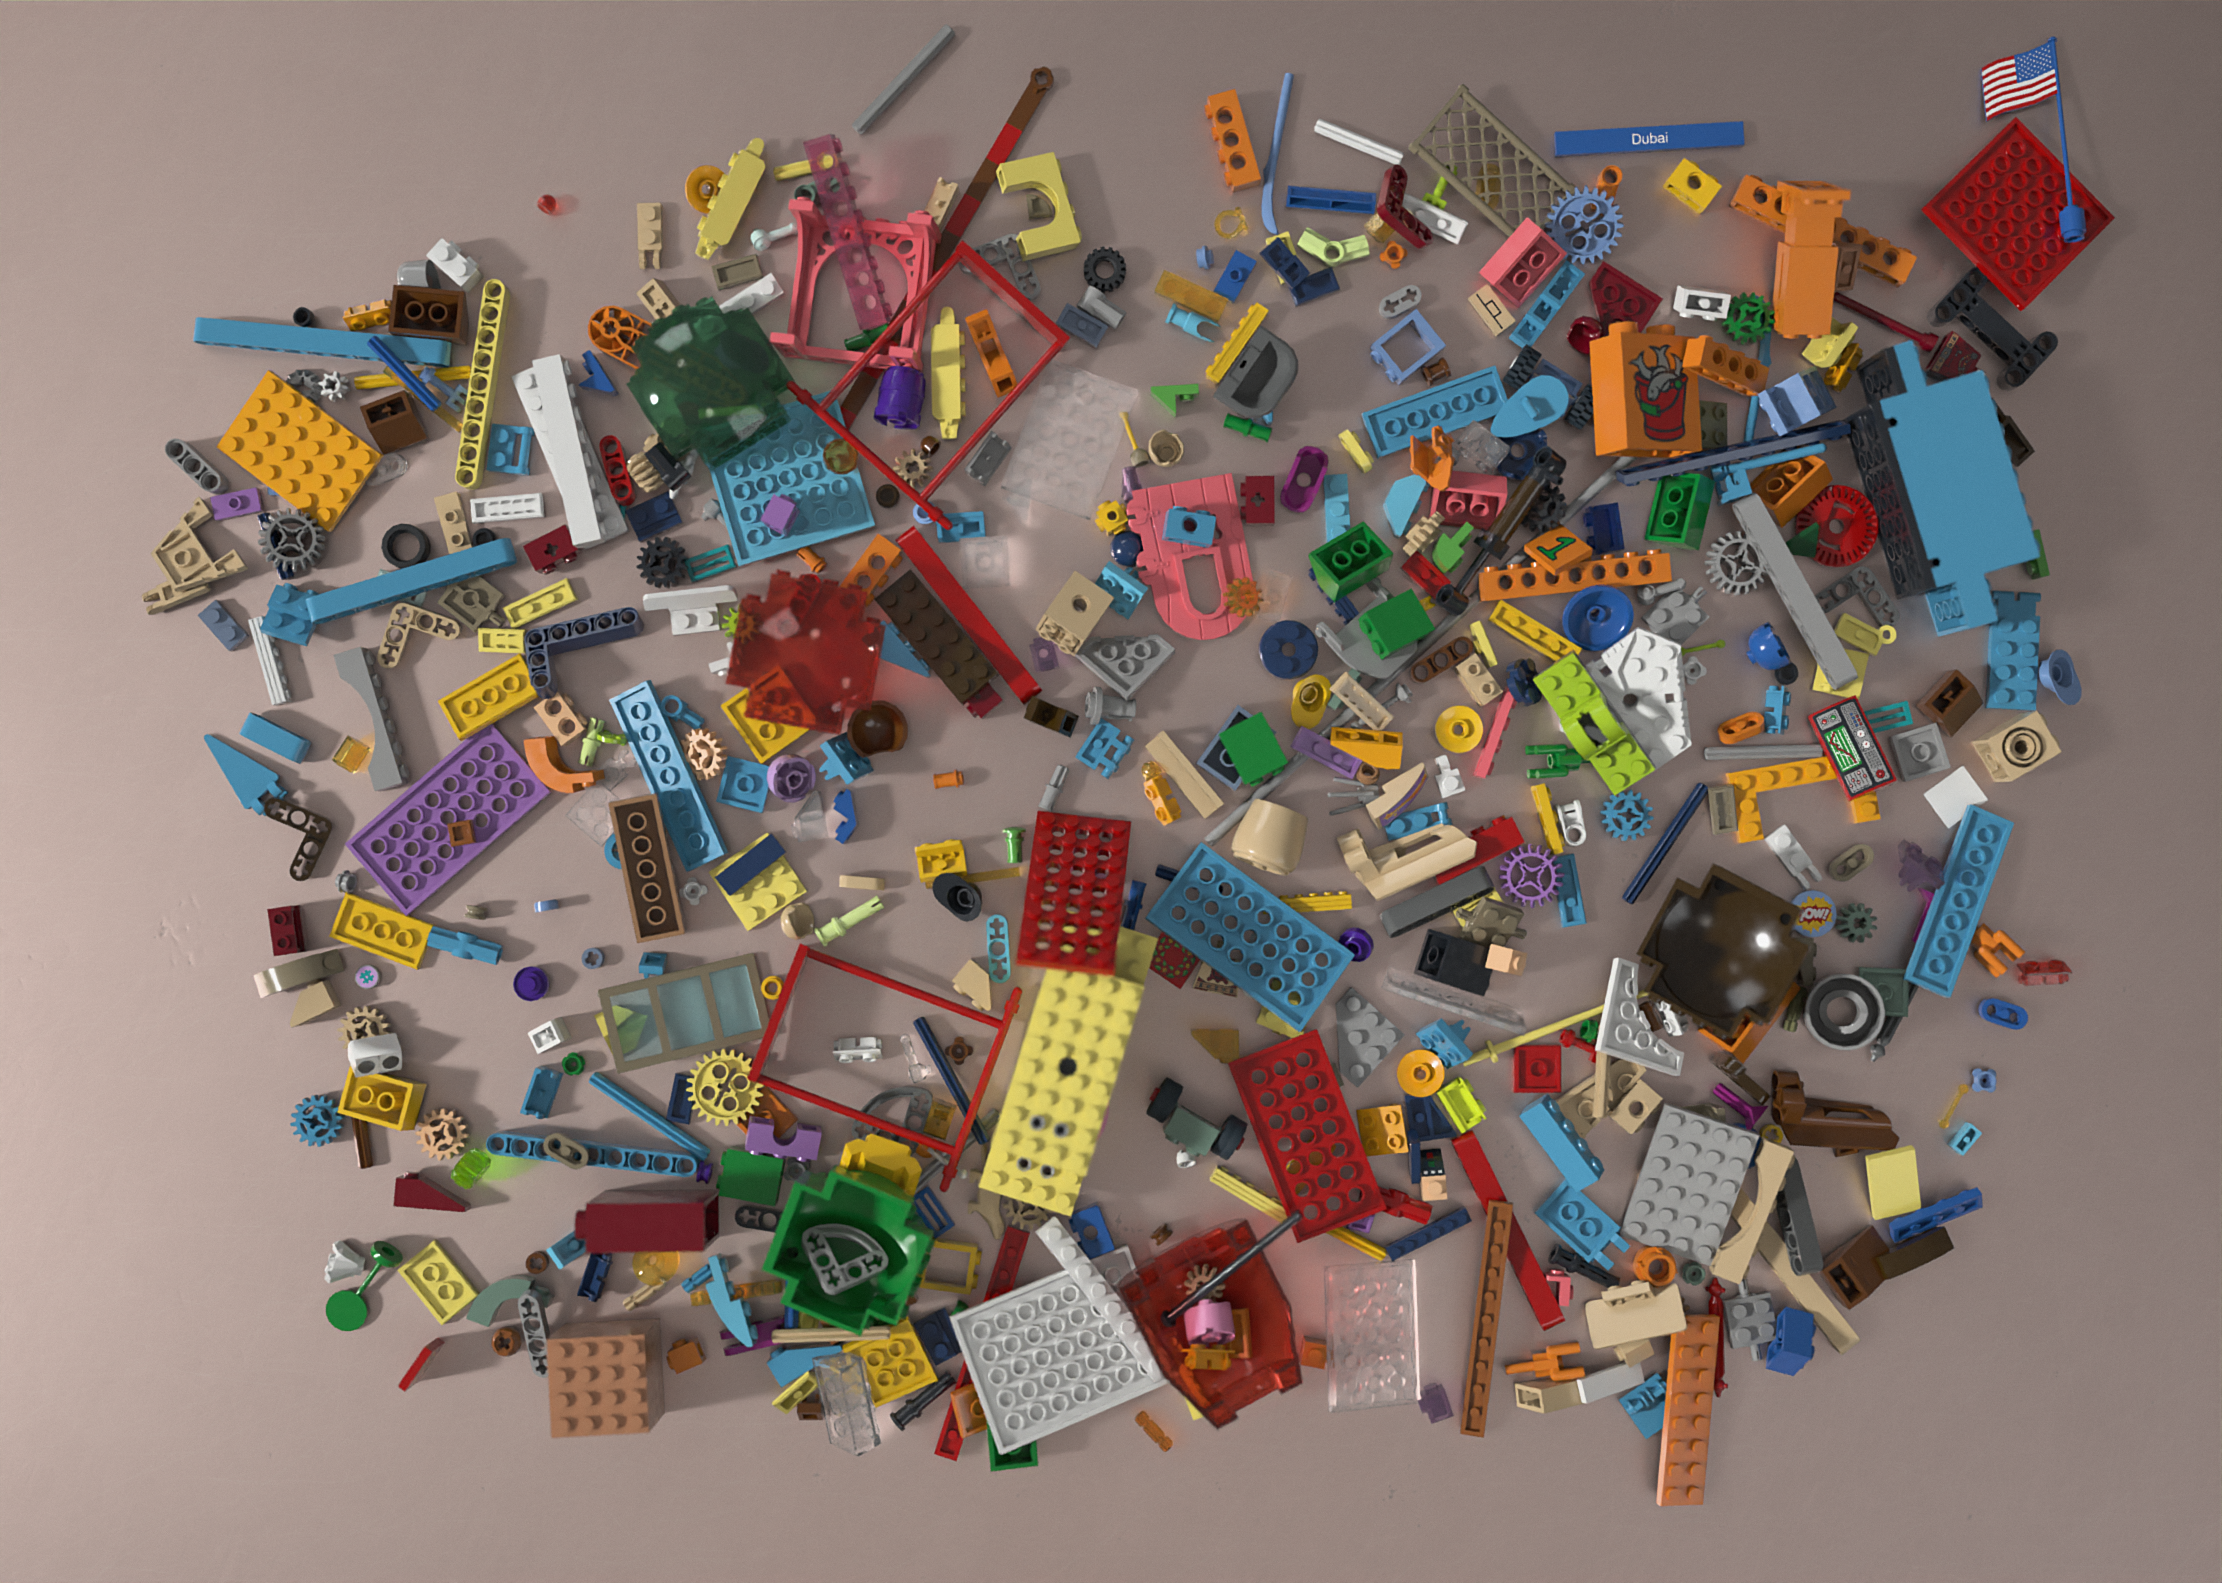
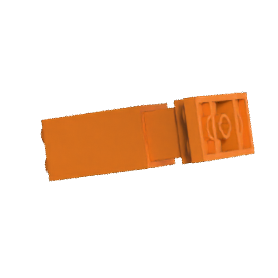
M1777 181V191L1782 192L1781 212L1787 215L1785 241H1778L1772 304L1774 314L1771 315V319L1775 320V322L1772 324V329L1776 330L1777 334L1783 335L1784 338L1795 339L1798 338V335H1807V338L1820 339L1822 335H1830L1838 258V247L1832 245L1835 218L1842 217L1843 200H1850L1851 190L1827 181Z

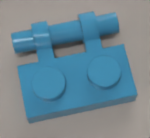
M1100 718L1098 725L1094 727L1075 758L1093 770L1097 768L1099 763L1103 764L1106 767L1101 775L1109 779L1112 773H1116L1119 769L1118 764L1124 755H1128L1131 751L1130 746L1134 739L1126 735L1124 740L1120 742L1116 738L1121 730ZM1111 745H1113L1117 750L1109 760L1104 756Z

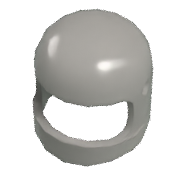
M431 260L408 261L402 263L398 268V285L430 288L426 275H429L433 280L432 288L441 289L438 273Z

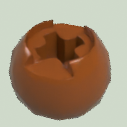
M509 1326L497 1329L491 1339L493 1351L503 1357L516 1354L522 1344L519 1331ZM504 1338H510L511 1342L509 1345H503L502 1341H504Z

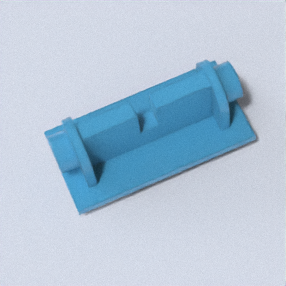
M1769 686V690H1766L1765 707L1774 708V712L1765 711V733L1775 734V729H1778V733L1784 735V729L1788 730L1789 715H1786V706H1790L1791 692H1788V688L1782 686L1781 691H1778L1779 686Z

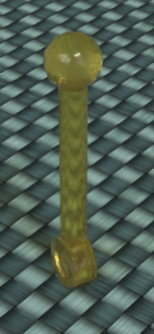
M1961 1084L1958 1086L1959 1092L1945 1118L1939 1122L1941 1128L1946 1129L1949 1126L1948 1121L1961 1097L1969 1091L1967 1085Z

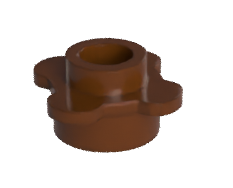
M956 1037L954 1043L945 1048V1054L950 1056L956 1065H962L964 1059L973 1054V1048L968 1046L962 1037Z

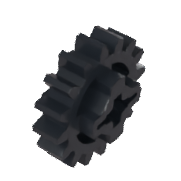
M1551 482L1543 492L1549 495H1541L1521 523L1524 528L1529 525L1531 532L1538 528L1540 533H1543L1545 527L1552 531V524H1561L1558 518L1566 516L1562 509H1566L1567 504L1562 502L1566 498L1563 493L1559 494L1560 489L1558 486L1552 489ZM1542 504L1543 509L1539 510L1538 505ZM1537 518V519H1540V520H1542V521H1535V520H1532V519Z
M655 537V543L648 540V548H640L643 556H637L641 564L636 567L643 570L640 577L647 578L646 583L649 585L654 583L657 588H661L662 583L665 588H670V582L678 585L677 578H685L682 570L689 569L688 566L684 565V561L689 560V557L682 555L685 552V548L678 547L679 542L676 540L671 542V539L665 537L663 541L661 538ZM666 547L670 548L671 550L663 552L660 550V548ZM662 558H663V559H666V560L663 561V563H664V566H663V567L660 566V565L662 564V561H661ZM662 573V574L665 575L666 577H664V578H657V577H655L654 575H655V574L658 575V574Z

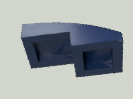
M1276 237L1259 252L1268 265L1291 289L1310 274L1299 258L1290 252L1279 237Z

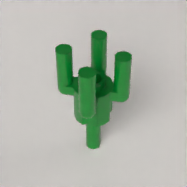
M1566 744L1529 745L1525 747L1526 755L1549 754L1547 757L1549 768L1528 769V779L1566 777L1569 772L1578 771L1581 764L1591 763L1590 760H1585L1575 748H1568Z

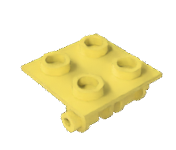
M1844 648L1857 672L1858 678L1834 690L1818 665L1812 690L1847 698L1856 695L1859 700L1869 654Z

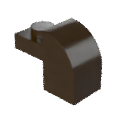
M1032 696L1024 715V719L1070 738L1079 718L1078 715L1066 709L1052 705Z

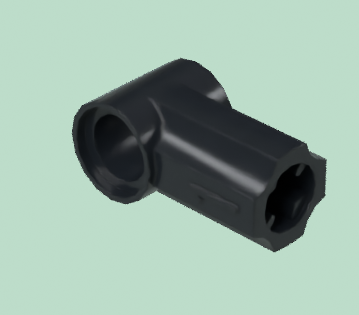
M661 442L654 445L644 454L658 470L665 484L673 492L692 477L687 469L678 460H675Z

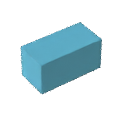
M1966 1122L1947 1145L1959 1155L1964 1156L1981 1136L1982 1132L1971 1123Z

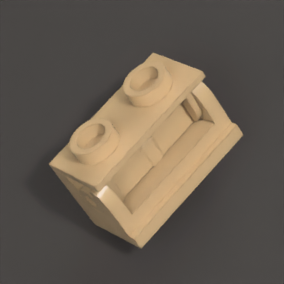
M1476 653L1453 668V671L1479 707L1484 706L1503 692Z

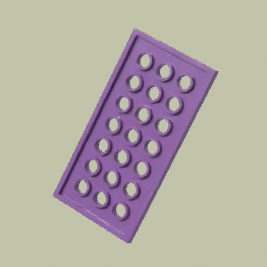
M492 723L463 741L348 840L345 845L401 911L408 916L552 791L538 779L530 765ZM485 747H490L493 751V756L489 760H484L481 756V752ZM468 762L475 766V771L470 776H467L463 771L464 765ZM500 765H505L508 768V775L505 778H500L497 775L496 771ZM449 778H454L457 782V787L453 791H448L445 786ZM483 780H487L490 783V790L486 794L479 791V784ZM519 782L523 785L524 791L520 796H515L512 793V786ZM432 793L439 797V802L434 807H431L427 802L428 796ZM464 796H469L472 799V806L469 809H464L461 806V799ZM498 798H502L506 803L505 809L501 812L494 808V802ZM413 809H418L421 813V818L417 822L411 821L409 817ZM451 811L454 814L453 822L473 819L477 843L451 847L448 826L443 821L444 813ZM481 813L485 814L488 818V822L484 827H480L476 823V818ZM396 824H399L403 829L402 835L398 838L394 837L391 832L392 827ZM430 826L436 830V837L433 840H428L425 837V830ZM377 840H382L385 844V849L381 853H377L373 847ZM411 842L416 843L418 846V852L414 856L407 852V846ZM445 844L449 845L452 850L448 858H444L440 854V849ZM394 857L400 861V868L397 871H392L389 867V861ZM426 860H430L434 865L433 871L429 874L425 873L422 869V864ZM409 875L413 876L416 881L412 889L406 888L404 884L405 878Z

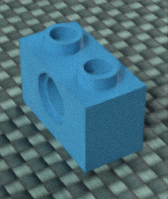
M1173 506V509H1169L1165 514L1162 540L1209 548L1213 541L1216 517L1210 516L1208 511L1196 510V513L1187 512L1185 507ZM1188 520L1194 524L1195 529L1193 532H1189L1184 528V521Z

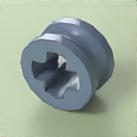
M589 948L582 954V963L588 969L599 968L605 961V955L599 948ZM590 952L599 956V959L596 960V965H593V962H588L587 958L591 956Z

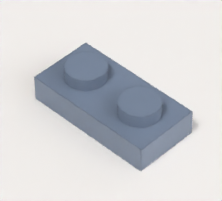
M1069 303L1066 304L1056 322L1058 327L1096 348L1108 329V325Z
M214 600L198 614V617L228 651H233L249 637L247 632L218 600Z

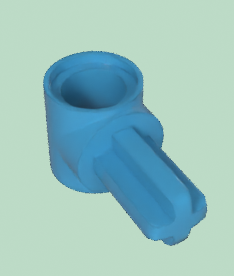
M666 696L661 702L662 712L676 722L680 719L693 729L701 728L705 722L703 717L687 708L688 703L677 696ZM670 700H676L679 704V708L675 713H669L666 706Z

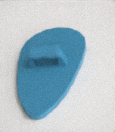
M1541 375L1531 379L1498 411L1490 428L1491 434L1495 437L1518 436L1544 427L1557 420L1564 414L1568 406L1569 395L1565 385L1559 379L1549 375Z

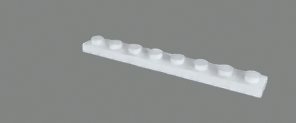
M1053 1216L1036 1231L1037 1235L1152 1380H1158L1173 1365L1057 1218Z

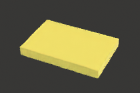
M1912 1145L1865 1156L1871 1210L1875 1220L1916 1211L1921 1208L1916 1153Z
M437 1239L397 1270L441 1325H444L480 1294Z

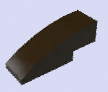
M1997 405L1996 415L1998 422H2001L2004 428L2003 438L2011 451L2010 461L2015 467H2019L2035 450L2011 416L2005 415Z
M1945 1226L1933 1227L1916 1237L1905 1239L1876 1257V1260L1885 1280H1889L1935 1260L1954 1249V1246Z

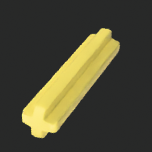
M837 153L774 167L773 173L776 181L840 168L843 166L841 155Z

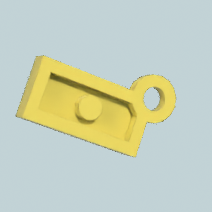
M1846 613L1841 615L1834 628V632L1839 639L1872 656L1877 655L1882 644H1890L1896 639V631L1892 626L1884 625L1877 630ZM1885 630L1890 632L1889 639L1883 638L1882 634Z

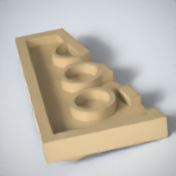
M1620 1058L1610 1064L1608 1111L1616 1105L1619 1098L1646 1072L1644 1066ZM1595 1074L1555 1100L1560 1107V1111L1573 1123L1575 1131L1583 1139L1601 1121V1118L1593 1117Z

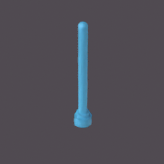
M1821 443L1724 466L1710 465L1712 479L1715 482L1723 481V478L1727 477L1728 474L1736 473L1737 470L1743 468L1750 470L1824 453L1827 447Z

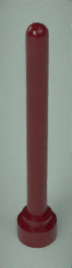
M1834 292V302L1918 342L1917 345L1921 346V350L1930 353L1935 347L1939 338L1938 335L1932 332H1924L1922 334L1843 294Z

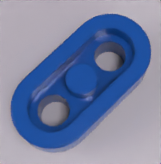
M1984 999L1978 1008L1979 1015L1983 1020L2009 1029H2022L2028 1022V1014L2025 1009L1998 999ZM1989 1006L1993 1007V1012L1991 1014L1987 1012V1008ZM2012 1013L2016 1015V1019L2014 1021L2010 1020V1015Z

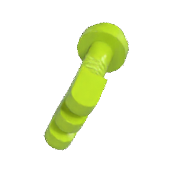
M1454 165V171L1452 173L1457 176L1458 167ZM1441 176L1433 194L1431 195L1426 192L1422 200L1428 201L1432 205H1436L1444 210L1447 202L1442 200L1441 197L1448 181Z

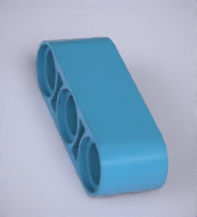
M252 712L249 713L239 732L243 737L299 764L302 763L312 744L311 741Z

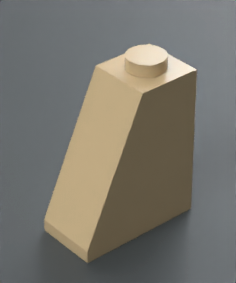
M1545 1378L1514 1383L1517 1407L1546 1414L1585 1404L1582 1403L1576 1380L1579 1378L1559 1381Z

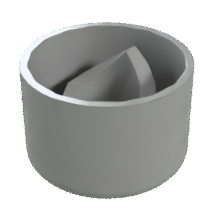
M1832 974L1818 980L1809 989L1804 999L1803 1018L1807 1029L1819 1042L1834 1049L1854 1050L1867 1045L1878 1035L1884 1022V1004L1880 994L1872 984L1855 975ZM1837 997H1847L1856 1005V1018L1848 1025H1836L1827 1016L1828 1004Z

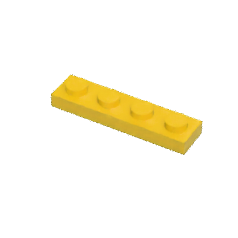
M1503 600L1498 602L1487 620L1555 662L1572 650L1577 655L1582 650L1579 646Z

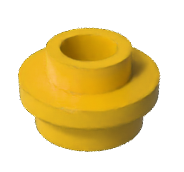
M778 976L767 977L761 985L763 995L771 1000L778 999L784 981ZM771 983H775L778 986L776 992L770 990L769 986Z

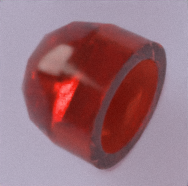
M549 194L542 195L535 203L542 212L550 216L557 206L555 198Z

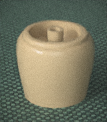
M1255 799L1234 835L1231 846L1234 852L1233 856L1258 869L1287 876L1296 869L1300 861L1308 818L1283 806Z

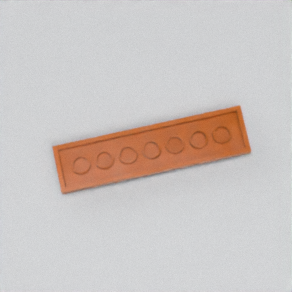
M1715 1314L1685 1315L1687 1329L1683 1332L1671 1334L1656 1503L1660 1506L1703 1505L1720 1317Z

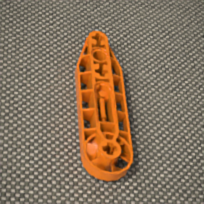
M614 305L604 306L596 310L590 317L588 336L593 345L603 353L679 393L689 392L692 386L708 394L706 399L700 398L701 403L723 407L748 404L749 393L747 389L714 356L633 313ZM614 310V318L609 317L610 311ZM629 317L630 322L622 326L620 322ZM633 318L640 321L637 327ZM645 324L661 332L656 340L642 333ZM615 327L617 330L615 333L611 332L610 334L608 329ZM624 335L630 337V339H629V340L625 339V338H624ZM665 336L682 343L677 351L663 344ZM645 341L672 354L673 358H671L670 356H666L665 354L657 351L653 347L649 348L645 346ZM686 346L702 354L698 362L683 355ZM642 348L647 350L649 354L660 358L668 363L669 366L652 359L640 351ZM623 352L621 358L618 357V356H616V355H614V354H620V353ZM630 353L645 360L642 369L626 361ZM707 357L722 367L719 373L704 366ZM651 364L666 371L663 380L646 372ZM698 371L705 378L704 381L697 376L692 377L691 372ZM726 372L734 379V381L725 377ZM672 375L687 383L683 391L667 383ZM715 380H720L722 383L721 387L718 390H711V383ZM729 389L735 394L740 393L742 397L734 399L727 391ZM715 397L722 402L713 401L712 398Z

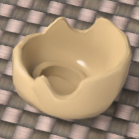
M1162 429L1154 433L1149 440L1148 453L1155 464L1162 467H1172L1181 461L1184 455V444L1177 434L1167 432L1166 429Z
M800 902L789 905L782 912L780 922L782 930L787 937L798 940L804 939L805 936L813 933L814 916L807 904Z

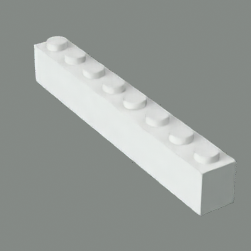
M560 354L532 360L573 546L579 549L605 543V535H608L605 522L601 521L599 512L603 511L600 499L596 498L594 489H597V482L589 469V466H592V459L590 453L585 451L584 443H587V437L584 429H581L579 420H582L579 406H575L574 398L577 397L574 383L570 384L569 375L572 374L570 363L568 360L565 361Z

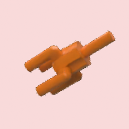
M1985 923L1976 927L1971 940V944L1977 949L1974 951L1973 956L1995 978L2004 974L2009 969L1994 955L1999 949L2012 962L2017 958L2019 959L2025 953L2003 930H1998L1994 933Z
M1579 1342L1550 1345L1546 1348V1352L1532 1354L1533 1361L1505 1365L1506 1375L1535 1371L1536 1378L1551 1376L1553 1381L1585 1377L1583 1366L1563 1367L1562 1355L1581 1353Z

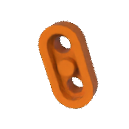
M1748 712L1721 723L1718 727L1719 740L1725 744H1734L1760 734L1765 728L1764 717L1758 712Z

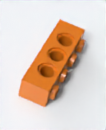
M1232 89L1208 96L1207 105H1204L1207 119H1212L1214 127L1211 128V134L1214 142L1218 141L1220 150H1217L1220 164H1225L1227 172L1224 173V179L1227 187L1231 186L1234 193L1259 186L1261 176L1236 90ZM1228 115L1231 121L1229 123H1222L1219 117ZM1233 137L1238 141V144L1230 146L1225 140ZM1234 160H1241L1245 166L1238 169L1232 165V162Z
M1700 335L1699 338L1688 339L1682 367L1745 397L1758 396L1757 394L1764 391L1769 373V368L1760 364V360L1748 358L1741 351H1733L1729 349V345L1717 343L1710 336Z
M878 533L822 610L846 628H849L850 625L855 626L862 616L859 612L864 606L868 607L875 598L873 593L878 586L882 588L888 581L889 576L887 574L892 567L896 569L902 562V550ZM878 557L885 560L884 567L874 569L873 561ZM864 576L870 577V586L864 589L860 588L859 580ZM851 595L856 596V605L852 608L846 607L845 599Z

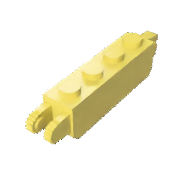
M755 137L748 143L749 145L745 150L741 149L738 154L733 153L728 163L731 169L728 175H722L717 185L721 189L717 196L713 195L707 205V208L710 209L707 217L702 216L698 223L697 229L700 230L698 237L700 238L695 254L703 259L709 260L717 247H722L729 243L763 174L765 164L759 157L765 145L761 138Z
M944 306L940 313V324H935L931 328L932 415L940 423L942 438L948 440L957 439L959 423H962V416H966V402H962V392H966V379L961 378V369H965L966 362L965 354L961 355V345H965V331H961L960 325L956 324L954 310L950 306Z

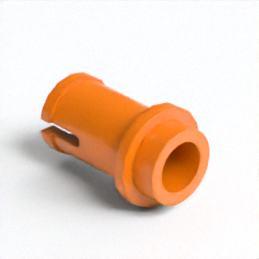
M810 547L801 548L796 554L811 567L812 572L817 574L827 565L825 558L817 555Z
M957 769L951 773L933 775L935 789L952 786L960 788V785H964L963 772Z

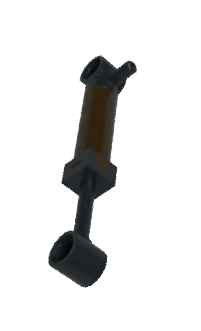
M1544 446L1535 453L1533 457L1534 465L1488 530L1482 528L1473 542L1481 547L1482 550L1457 586L1454 587L1446 584L1438 590L1435 597L1436 603L1451 615L1458 616L1466 610L1469 599L1463 592L1489 555L1501 561L1510 548L1507 542L1549 483L1552 482L1558 486L1563 483V477L1560 475L1564 472L1567 463L1551 447Z

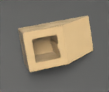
M971 958L952 980L955 983L953 988L963 996L967 993L973 999L971 1003L980 1011L984 1009L989 1011L992 1008L989 972Z

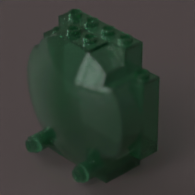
M711 296L710 298L704 297L700 299L693 307H690L689 304L685 306L681 304L671 311L672 314L668 317H660L651 323L652 327L648 328L650 333L638 338L634 342L635 345L631 347L642 366L634 371V375L630 378L627 386L675 460L696 449L706 466L713 471L792 421L777 396L788 390L787 383L789 381L795 382L750 310L748 308L744 310L741 308L736 311L731 310L723 313Z

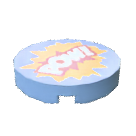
M1816 890L1802 891L1790 902L1805 910L1794 929L1800 935L1819 937L1829 932L1834 926L1837 916L1836 906L1825 893Z

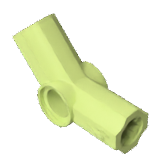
M1307 227L1297 244V247L1320 259L1327 267H1336L1340 263L1370 255L1365 235L1336 242ZM1328 250H1335L1339 257L1331 259L1327 256L1326 252Z

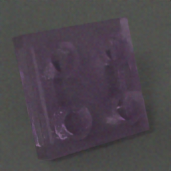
M1904 839L1898 845L1899 860L1904 864L1898 873L1899 878H1901L1899 881L1900 886L1908 883L1907 891L1911 892L1925 881L1937 890L1945 884L1942 864L1933 856L1927 857L1922 853V848L1914 842L1909 843Z

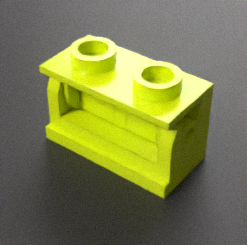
M1457 1076L1442 1085L1436 1094L1457 1129L1463 1134L1481 1122V1118L1484 1120L1487 1118L1483 1114L1486 1112L1484 1105L1480 1099L1475 1101L1471 1094L1474 1089L1467 1078L1463 1080L1460 1076Z

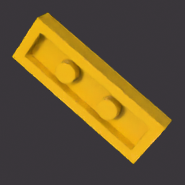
M1545 783L1530 786L1547 849L1551 850L1549 855L1562 853V847L1565 846L1562 834L1558 833L1557 813L1555 810H1552L1550 801H1552L1551 791L1549 787L1545 786Z

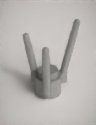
M1334 777L1333 780L1336 782L1362 787H1358L1357 791L1330 792L1328 797H1358V801L1362 802L1330 811L1329 814L1333 816L1366 807L1368 803L1379 798L1378 785H1365L1358 780Z

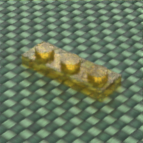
M1166 270L1163 271L1154 290L1155 294L1216 322H1219L1228 302L1227 298Z

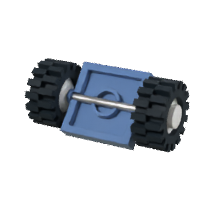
M1526 344L1512 362L1502 381L1519 390L1527 378L1531 380L1541 375H1549L1559 379L1565 385L1569 395L1568 406L1564 414L1559 418L1562 419L1570 405H1572L1564 420L1581 430L1594 413L1592 385L1587 384L1579 397H1577L1576 395L1583 383L1545 359H1542L1536 370H1534L1533 368L1542 354Z

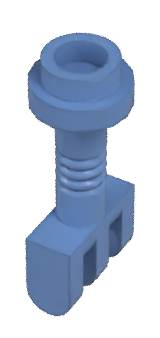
M426 366L418 378L421 379L424 385L429 382L447 395L448 399L445 401V404L459 413L462 409L454 403L457 400L465 405L466 400L461 398L460 395L463 393L467 396L468 390L460 384L453 389L434 375L436 371L434 368Z

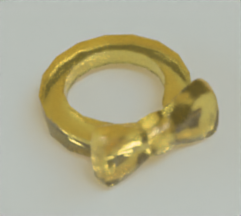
M1236 207L1235 211H1222L1218 214L1214 223L1216 232L1226 239L1235 238L1243 229L1245 231L1249 229L1240 207ZM1228 215L1238 217L1240 224L1233 233L1227 234L1222 232L1220 221L1223 217Z

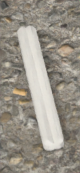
M1318 119L1314 131L1392 164L1399 165L1402 161L1403 152L1323 119Z

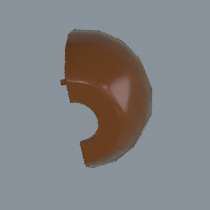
M872 700L861 704L852 713L847 724V737L852 749L863 758L882 752L900 751L908 737V724L904 714L894 704L884 700Z

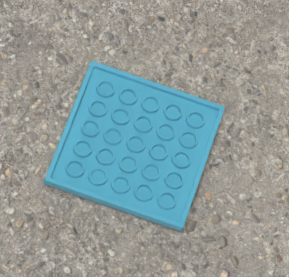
M830 391L814 395L812 398L817 403H820ZM836 399L826 411L846 427L838 400ZM794 401L770 408L768 413L750 414L698 430L739 567L876 527L852 446L808 406ZM773 494L778 497L784 494L792 498L797 503L796 507L800 511L787 537L765 526L761 521Z

